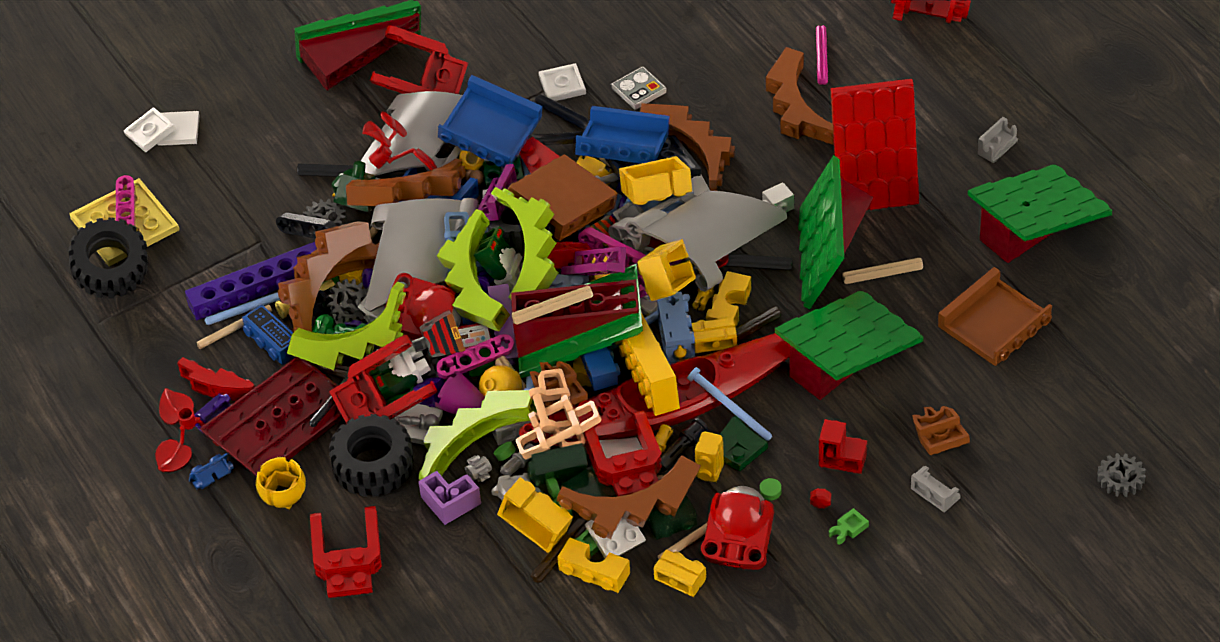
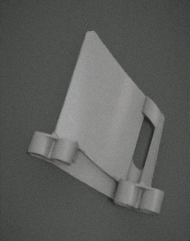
M437 91L397 95L387 109V113L402 124L407 135L402 137L397 133L391 140V146L389 147L392 151L391 157L411 148L416 150L419 148L433 159L437 168L456 159L462 151L458 146H455L448 157H436L444 144V141L438 138L439 124L444 125L462 95ZM387 124L382 128L385 136L389 138L393 133V129ZM376 139L361 159L362 162L366 163L365 172L374 176L425 167L426 170L430 171L413 153L400 157L391 164L386 162L378 169L368 159L381 144Z
M707 190L696 196L692 192H688L684 196H674L634 218H623L608 228V232L611 238L619 242L623 241V244L637 251L650 244L651 236L664 243L683 239L689 256L685 262L690 261L692 264L697 287L701 291H707L723 280L722 273L716 264L717 260L786 220L787 213L782 208L741 194ZM678 200L683 203V205L669 213L662 211Z
M434 198L376 205L371 225L378 230H382V235L364 308L372 312L385 305L392 285L400 273H408L414 278L435 284L441 283L443 286H446L447 283L444 280L447 277L448 268L444 267L437 257L440 248L446 242L444 238V216L447 212H467L470 217L479 207L478 200L474 198H465L463 200ZM449 219L450 231H462L465 226L464 220ZM400 282V283L405 284V287H404V288H407V287H408L406 283Z

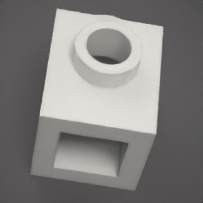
M783 182L762 192L763 201L780 207L786 212L794 209V194Z

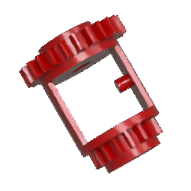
M891 0V3L895 4L892 19L902 21L903 14L908 15V12L912 11L945 18L946 23L951 24V20L961 22L962 18L967 19L971 0Z

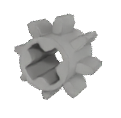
M474 455L467 460L469 465L465 467V471L473 481L477 479L478 482H483L490 478L488 472L492 470V466L486 457L480 458L479 455Z

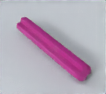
M823 25L816 27L817 83L819 85H826L828 83L826 27Z

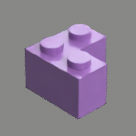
M437 471L419 481L421 498L444 525L481 504L479 487L467 474L451 484H448Z

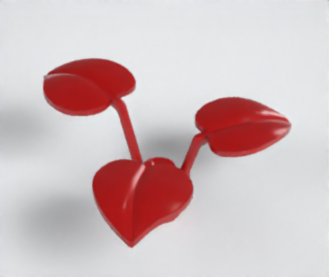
M382 111L381 118L393 129V133L389 138L385 136V133L374 122L368 121L364 125L362 134L369 135L381 143L368 157L370 162L378 169L386 162L391 164L394 160L409 153H413L430 170L437 168L433 159L419 148L417 150L411 148L391 157L392 151L389 149L391 140L397 133L405 137L407 132L402 124L388 113Z
M167 388L164 389L160 399L159 413L161 419L169 425L180 423V442L178 443L174 439L163 441L158 446L155 457L158 470L174 472L185 467L192 456L191 448L183 445L185 429L190 430L194 428L196 423L201 426L205 424L200 420V417H195L193 411L194 403L189 396Z

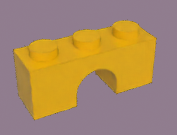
M727 271L725 278L719 283L718 294H714L712 309H708L706 321L717 320L721 317L733 318L736 328L739 321V306L731 304H746L751 292V276Z
M569 538L558 555L559 570L566 575L581 578L587 583L599 585L605 590L619 593L630 575L629 560L609 552L603 561L591 562L589 561L591 559L590 545Z

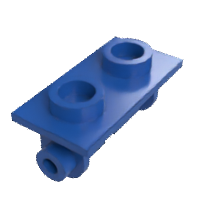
M225 453L222 456L220 454L215 455L209 460L208 464L194 467L189 475V482L195 480L193 482L196 489H203L215 482L212 477L213 473L218 480L230 474L234 466L231 461L226 462L228 454Z

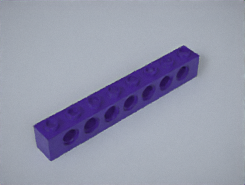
M315 242L185 290L188 306L196 321L279 290L278 283L295 279L293 267L298 263L297 257L311 254L316 250Z

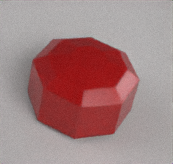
M817 488L813 490L810 496V504L816 508L830 506L831 493L826 489Z

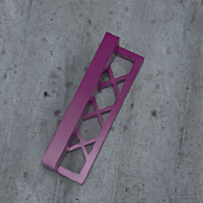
M506 164L501 176L493 178L478 207V210L483 211L489 221L499 220L506 207L499 203L492 196L491 192L495 187L502 191L504 188L508 190L512 183L518 181L514 164Z
M626 247L575 252L574 265L563 266L561 275L596 276L625 273ZM617 254H618V263H617L616 260H615ZM605 256L608 258L606 262L603 261ZM595 257L596 261L595 263H592V260Z

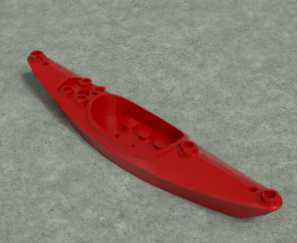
M774 333L704 356L692 357L670 364L676 375L680 409L655 416L652 408L648 409L645 395L641 396L638 382L635 383L633 378L623 382L618 387L577 403L573 407L575 409L590 401L595 403L601 417V422L594 426L599 440L619 439L638 435L635 419H632V413L641 410L645 411L652 431L659 430L663 424L670 427L692 419L722 404L696 381L690 382L687 379L695 367L701 370L699 374L729 399H732L780 367L790 357V344ZM564 409L548 416L549 419L555 422L567 420ZM590 411L578 417L580 423L592 417L594 412ZM532 423L522 426L519 430V435L522 436L534 430ZM545 432L547 439L554 436ZM575 434L565 439V441L576 442L578 439ZM536 438L530 442L539 443V440Z

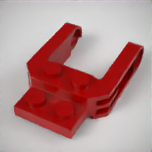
M387 26L385 32L387 38L430 52V56L427 59L420 80V86L392 76L386 77L376 74L374 71L370 79L371 83L402 94L425 91L459 94L468 62L450 57L444 43L395 26Z
M408 335L397 338L351 365L348 372V380L329 391L346 424L352 418L355 420L360 415H365L366 417L370 416V414H377L380 417L385 415L391 420L438 392L434 382L431 381L430 384L417 391L413 390L386 406V401L376 382L369 375L371 370L406 351L413 345Z
M644 410L632 413V419H635L638 438L643 449L606 458L594 426L583 433L586 440L585 448L598 482L607 486L612 485L616 496L633 494L659 481L657 473L662 467V453Z
M376 506L365 507L367 548H350L330 551L328 553H325L321 521L322 514H310L315 574L322 580H326L328 598L372 593L371 574H375L382 567Z

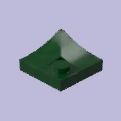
M735 415L719 434L723 437L724 463L738 471L743 470L768 449V442L751 431Z

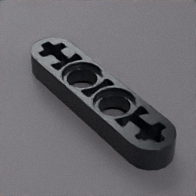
M284 213L276 219V225L283 233L314 239L316 238V231L336 227L330 220L292 213Z

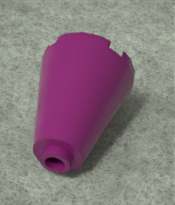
M455 371L456 376L454 378L450 376L437 396L441 398L440 402H435L436 408L456 415L458 408H481L485 396L461 372Z

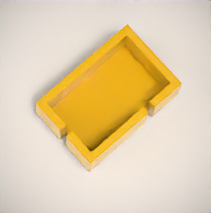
M677 156L619 168L621 191L636 205H644L647 201L651 200L662 201L672 194L680 197L688 192H692L690 168Z
M683 239L660 245L637 261L638 272L643 277L645 291L651 301L672 296L696 279L690 261L672 266L669 264L670 262L689 257Z
M520 477L504 495L497 515L549 553L567 532L573 516L570 515L567 509L554 503L548 495L536 492V488L531 482L525 481Z

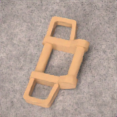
M562 369L541 371L538 376L539 387L529 390L530 398L534 400L540 419L539 426L541 431L553 435L572 426L566 408H564L567 420L555 422L548 418L543 403L561 400V397L565 395L570 396ZM557 377L560 388L546 390L544 378ZM583 433L580 435L576 434L578 439L576 442H566L565 440L559 442L560 448L562 450L582 448L586 443Z
M565 395L561 397L560 401L546 407L548 416L566 408L572 423L571 427L548 439L545 432L540 429L538 413L534 411L529 413L528 416L534 430L516 439L522 457L529 459L551 449V446L575 434L580 435L600 423L601 417L595 403L590 401L574 409L569 397ZM590 411L594 412L592 417L580 423L578 417ZM538 438L539 445L527 450L524 449L526 443Z

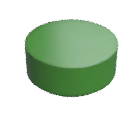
M509 441L499 446L494 451V455L498 461H503L513 455L516 448Z
M552 477L546 479V485L551 499L554 500L557 498L560 488L556 478Z
M768 478L760 483V494L764 499L775 500L780 497L782 489L781 483L778 480Z

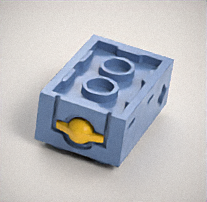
M682 292L658 299V324L664 355L668 363L672 364L695 357L694 345H691L695 343L694 332L689 329L692 328L691 317L686 313L688 312L687 299L683 300Z

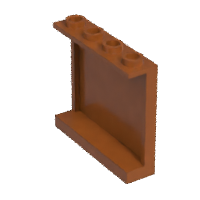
M565 154L540 167L535 172L526 175L516 183H512L508 188L514 194L513 197L517 199L522 197L529 202L532 197L538 201L543 199L551 205L549 208L554 213V216L549 223L556 227L554 237L559 241L613 210L618 195L615 190Z
M993 267L939 312L938 327L996 366L1001 361H1005L1015 349H1019L1029 337H1033L1043 325L1046 326L1051 321L1052 305L1049 304L1043 309L1001 281L1000 270Z

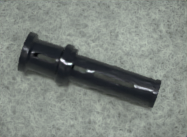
M694 417L691 420V424L680 432L676 442L661 456L662 472H665L689 446H694L702 432L708 431V427L703 420Z

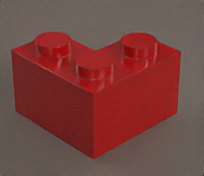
M825 419L819 437V466L862 474L867 456V440L846 437V423Z

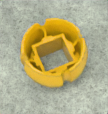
M285 457L270 459L261 466L260 472H257V492L268 505L290 509L305 491L306 479L304 472L298 463L292 459L289 462ZM278 485L289 488L283 491H276Z

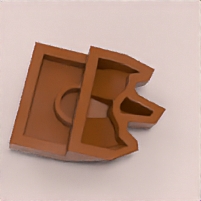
M558 361L556 367L553 368L548 362H539L542 371L552 369L563 370L567 388L570 391L569 398L572 405L588 399V393L577 381V374L569 364ZM531 371L530 376L534 388L539 387L538 376L540 373ZM557 377L544 378L546 390L560 388ZM560 400L546 401L543 403L546 408Z
M942 406L940 411L936 412L932 407H924V416L912 415L919 440L929 455L938 454L942 451L970 443L969 434L961 426L960 417L952 408Z

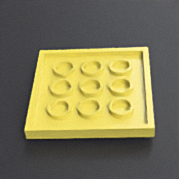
M140 178L134 180L136 232L140 231L148 247L179 231V226ZM116 190L69 213L71 220L78 229L80 227L85 228V224L90 221L92 223L97 222L96 219L99 218L108 220L111 217L115 218L116 221ZM123 198L121 202H127L131 198ZM124 212V213L121 214V216H122V217H126V216L130 215L131 213H130V212ZM104 247L97 250L108 266L128 257L125 252L115 247Z

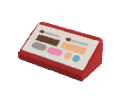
M476 323L457 327L465 349L491 339L489 328Z

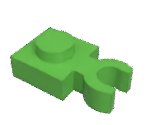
M853 508L837 520V526L830 528L829 537L840 535L837 537V544L840 545L845 541L847 535L854 538L869 527V521Z

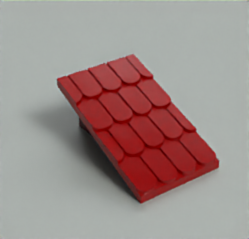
M905 79L831 88L834 154L840 159V178L873 197L868 207L870 210L919 204L913 80Z

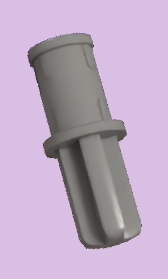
M528 443L524 449L527 450L534 447V445ZM520 451L514 453L512 458L501 467L500 472L503 475L511 476L519 468H524L531 458L524 459Z

